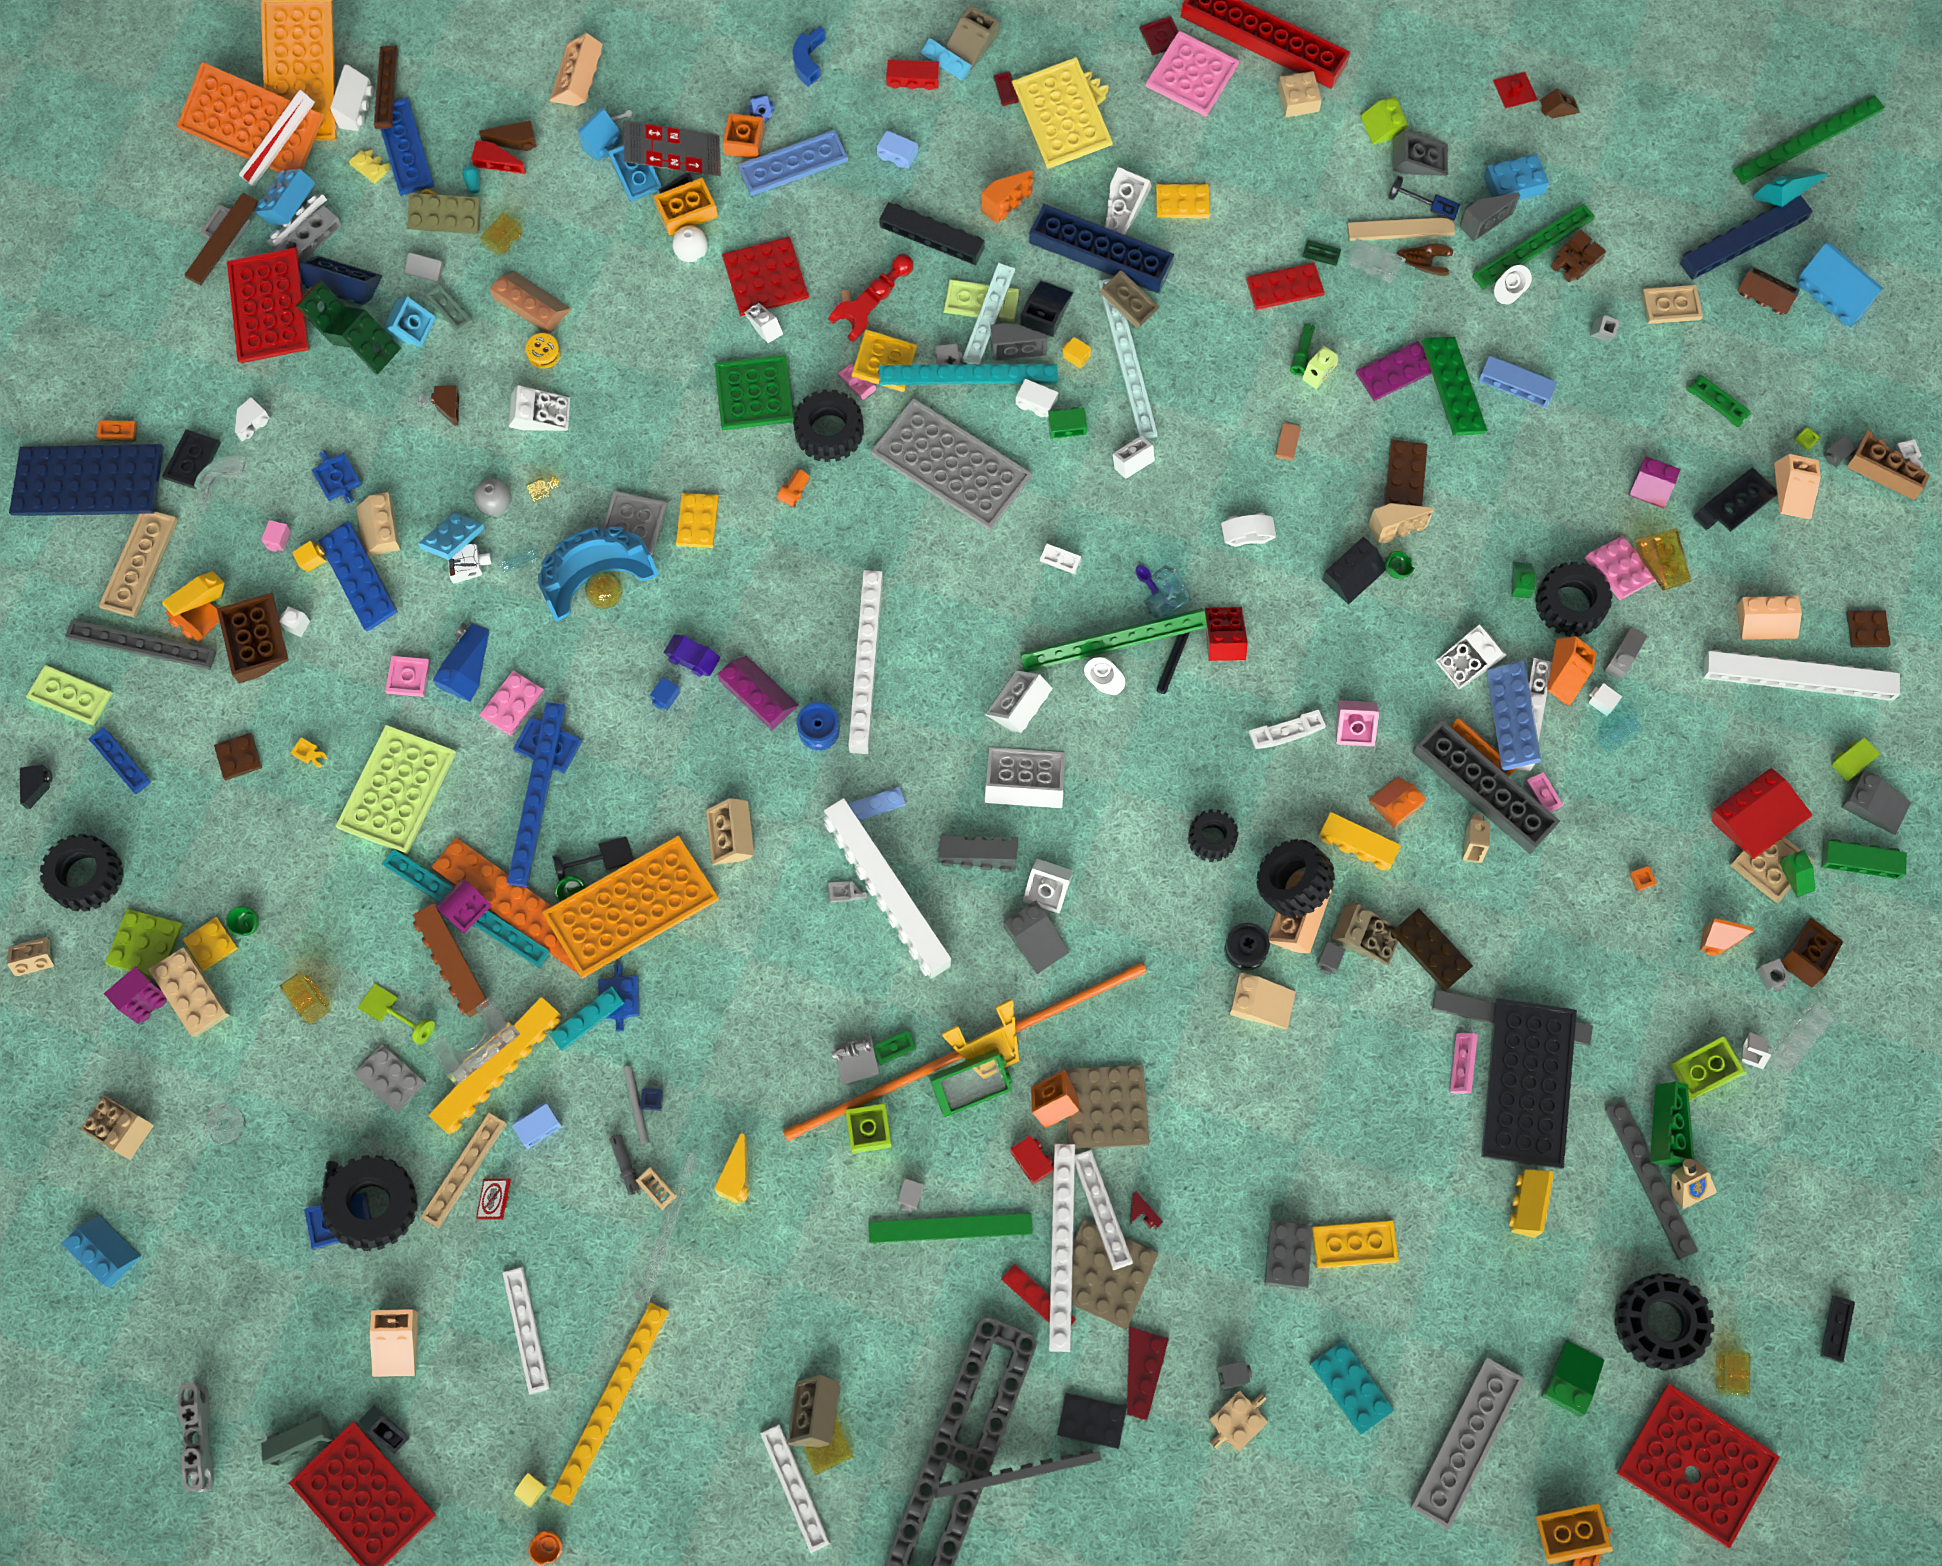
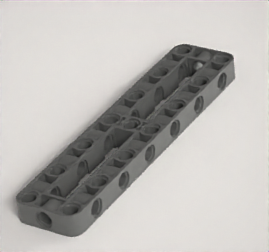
M989 1317L983 1318L978 1323L885 1566L909 1565L935 1497L933 1490L939 1487L938 1484L941 1482L947 1464L967 1471L965 1478L972 1477V1480L980 1479V1474L990 1472L1036 1350L1037 1342L1032 1334ZM991 1324L994 1330L991 1334H985L982 1331V1326ZM1024 1339L1030 1340L1032 1342L1031 1349H1022L1021 1341ZM996 1344L1012 1351L978 1444L975 1450L956 1443L992 1346ZM975 1363L979 1368L977 1373H968L966 1370L968 1364ZM1008 1379H1014L1017 1382V1387L1014 1390H1009L1005 1386V1382ZM954 1403H960L963 1406V1411L960 1414H954L951 1411V1406ZM999 1419L1002 1422V1427L999 1430H993L990 1427L991 1420ZM939 1443H944L948 1447L944 1455H939L935 1450ZM958 1451H964L967 1454V1460L964 1463H959L955 1460V1455ZM978 1459L986 1461L987 1467L985 1470L978 1471L975 1468L974 1464ZM929 1484L932 1487V1492L928 1496H923L920 1493L921 1485ZM983 1488L957 1495L931 1566L955 1565ZM962 1500L970 1501L971 1509L968 1512H962L959 1509V1503ZM907 1525L915 1526L916 1533L913 1537L905 1536L904 1528ZM947 1541L954 1542L956 1546L952 1554H947L943 1550V1545Z

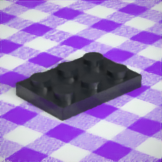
M185 429L162 477L165 480L198 490L221 444L220 441Z
M1065 1393L1057 1435L1119 1449L1127 1406Z

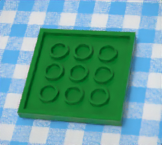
M786 355L714 363L722 431L794 421Z

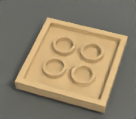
M1783 837L1755 859L1743 850L1730 867L1777 904L1791 888L1779 862L1786 856L1801 850ZM1808 856L1809 860L1812 863L1814 860Z

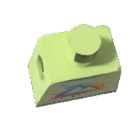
M1323 346L1308 363L1302 379L1317 389L1337 366L1338 355L1326 346Z

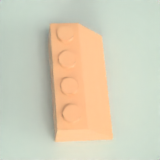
M585 33L567 43L549 101L574 106L586 102L589 96V88L593 83V75L597 70V62L602 54L603 44Z
M1294 872L1287 881L1285 889L1296 885L1302 879L1305 872ZM1329 897L1322 902L1323 905L1320 908L1316 907L1314 912L1310 914L1307 912L1305 916L1298 917L1296 915V917H1288L1276 911L1268 934L1270 943L1294 952L1310 954Z

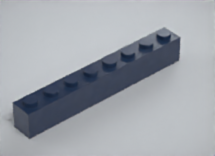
M1800 195L1783 207L1776 205L1769 212L1760 213L1752 221L1747 220L1740 227L1730 229L1725 235L1716 236L1711 242L1701 244L1694 251L1689 250L1683 255L1680 265L1689 277L1694 280L1805 222L1813 210Z

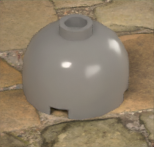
M485 479L476 486L474 491V502L478 510L490 516L505 512L512 501L509 488L499 479Z

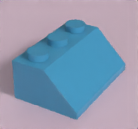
M100 1215L77 1227L61 1243L102 1285L110 1288L141 1257Z

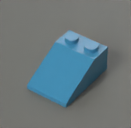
M624 145L608 152V156L630 202L662 188L653 166L624 162Z

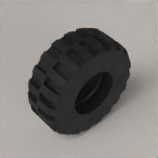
M364 1155L361 1156L362 1159L355 1161L354 1158L348 1160V1165L344 1167L340 1165L335 1170L336 1174L328 1178V1185L322 1192L323 1202H321V1210L329 1231L340 1243H345L354 1250L357 1248H362L363 1251H371V1248L381 1250L385 1248L384 1245L389 1243L393 1245L398 1241L399 1236H404L408 1232V1226L413 1224L415 1219V1211L418 1205L417 1194L411 1177H409L407 1171L402 1166L397 1165L396 1161L392 1159L385 1160L383 1156L376 1155L375 1158ZM371 1186L384 1189L389 1196V1206L382 1215L374 1219L363 1220L352 1214L350 1202L353 1195L359 1190Z
M1661 1273L1652 1274L1629 1285L1628 1289L1620 1296V1303L1615 1308V1312H1618L1617 1317L1614 1318L1615 1326H1618L1619 1329L1617 1333L1618 1339H1622L1625 1343L1623 1348L1626 1352H1631L1634 1355L1633 1359L1639 1363L1644 1362L1646 1367L1670 1370L1690 1365L1697 1358L1704 1355L1706 1352L1705 1348L1710 1346L1712 1342L1710 1334L1714 1332L1715 1325L1711 1324V1318H1714L1713 1311L1709 1310L1707 1306L1709 1301L1706 1296H1701L1699 1293L1701 1290L1696 1285L1691 1286L1688 1284L1689 1280L1686 1278H1677L1675 1274L1671 1273L1665 1275ZM1665 1302L1678 1312L1682 1326L1680 1335L1675 1340L1663 1341L1657 1338L1650 1330L1647 1322V1313L1650 1306L1654 1303Z

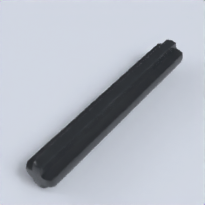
M1190 632L1177 636L1157 686V692L1166 694Z

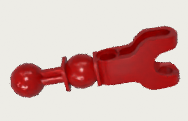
M907 254L895 256L892 260V269L886 275L881 273L878 278L873 279L869 287L855 301L841 302L830 314L828 320L832 324H835L840 319L848 320L852 325V331L847 338L854 342L863 334L868 326L867 315L881 300L886 299L890 295L891 290L895 286L893 282L899 276H907L913 271L914 264L912 258Z

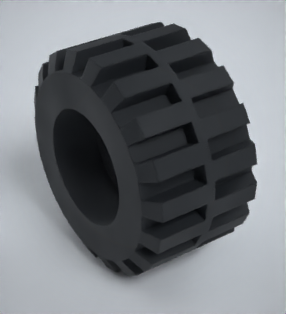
M1209 809L1208 813L1203 811L1200 816L1197 815L1194 821H1192L1188 834V844H1191L1190 849L1191 851L1195 850L1197 857L1199 855L1202 856L1201 860L1205 861L1206 858H1209V862H1214V859H1217V862L1222 861L1223 857L1226 859L1233 852L1239 832H1237L1238 826L1234 824V819L1232 817L1228 818V813L1221 814V810L1217 809L1216 812H1213V809ZM1210 827L1217 828L1223 833L1224 840L1216 844L1210 843L1204 839L1202 831Z

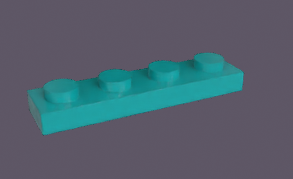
M611 986L553 1031L550 1036L558 1048L563 1051L622 1006L625 1001L616 988Z

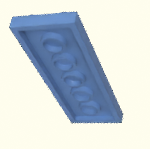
M833 130L738 164V170L750 196L845 163L848 161V157L836 131Z
M1522 660L1488 669L1487 675L1503 771L1542 762L1525 661Z

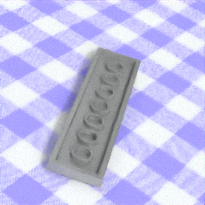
M1488 1357L1484 1359L1410 1508L1445 1529L1450 1530L1524 1378Z

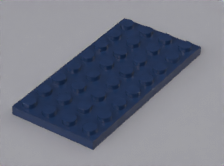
M161 444L20 447L9 514L13 516L154 514L164 447Z

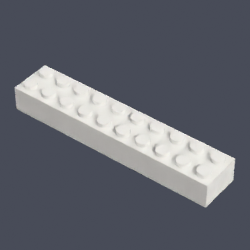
M843 798L825 809L824 826L829 833L833 832L837 846L840 849L843 847L846 853L845 857L850 865H855V872L859 879L865 880L866 889L871 896L875 895L877 899L876 904L879 909L887 913V920L891 927L897 928L899 933L897 935L903 944L907 943L910 949L908 952L913 960L917 959L919 961V968L923 975H928L932 979L951 966L950 956L845 799Z

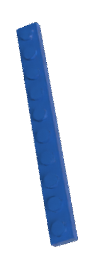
M546 702L507 880L508 885L528 888L566 710L565 704Z

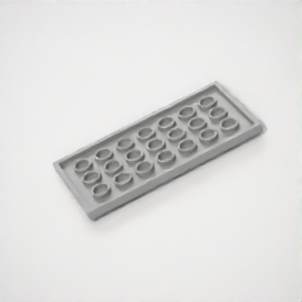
M914 398L871 450L872 456L989 531L992 530L1032 478L1031 472Z

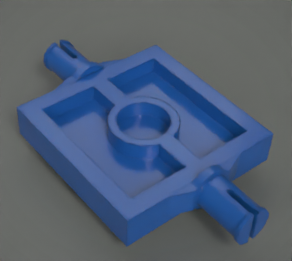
M323 450V453L320 452L319 455L324 462L312 469V472L328 501H331L343 495L346 503L353 502L354 499L349 492L362 484L345 453L330 458L327 451Z
M621 964L614 965L615 976L607 979H598V996L613 986L625 1001L622 1006L605 1018L616 1020L615 1031L617 1032L624 1031L623 1019L640 1016L639 977L622 976Z

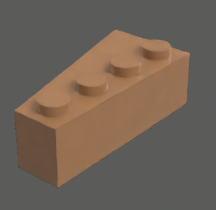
M1868 429L1859 441L1847 468L1915 500L1924 489L1930 475L1912 461L1907 462L1903 459L1900 452L1891 450L1886 446L1887 443L1885 441L1876 439L1872 436L1873 432Z

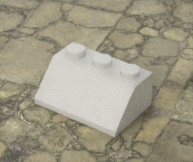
M345 64L330 109L339 128L359 131L360 126L364 125V114L369 109V98L373 96L374 87L371 85L368 77Z
M1016 670L985 715L1010 731L1022 733L1031 718L1037 713L1043 701L1047 699L1052 688L1040 674Z

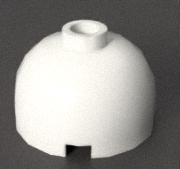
M684 226L674 234L672 247L680 260L694 262L706 254L708 242L704 232L699 228Z

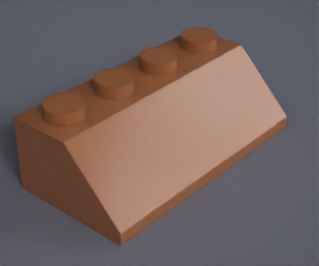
M516 272L501 275L490 287L493 299L548 334L554 330L571 310L570 307Z

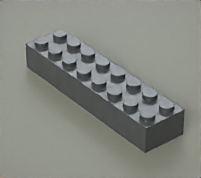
M1443 720L1416 746L1413 752L1416 757L1530 855L1559 824V819Z

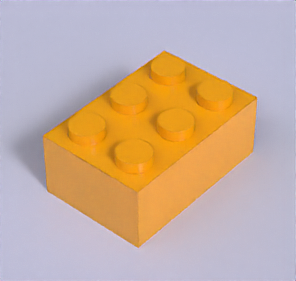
M703 178L653 196L656 209L669 236L675 234L681 227L696 226L718 217L716 205Z
M1600 1503L1536 1516L1546 1559L1549 1564L1613 1551Z

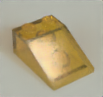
M1677 528L1635 539L1640 559L1662 590L1691 582Z

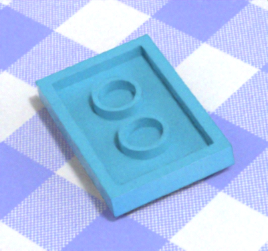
M454 512L419 542L420 549L450 560L484 530V525Z

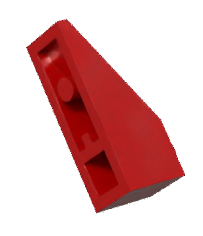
M475 141L471 159L476 168L526 174L524 163L489 141Z

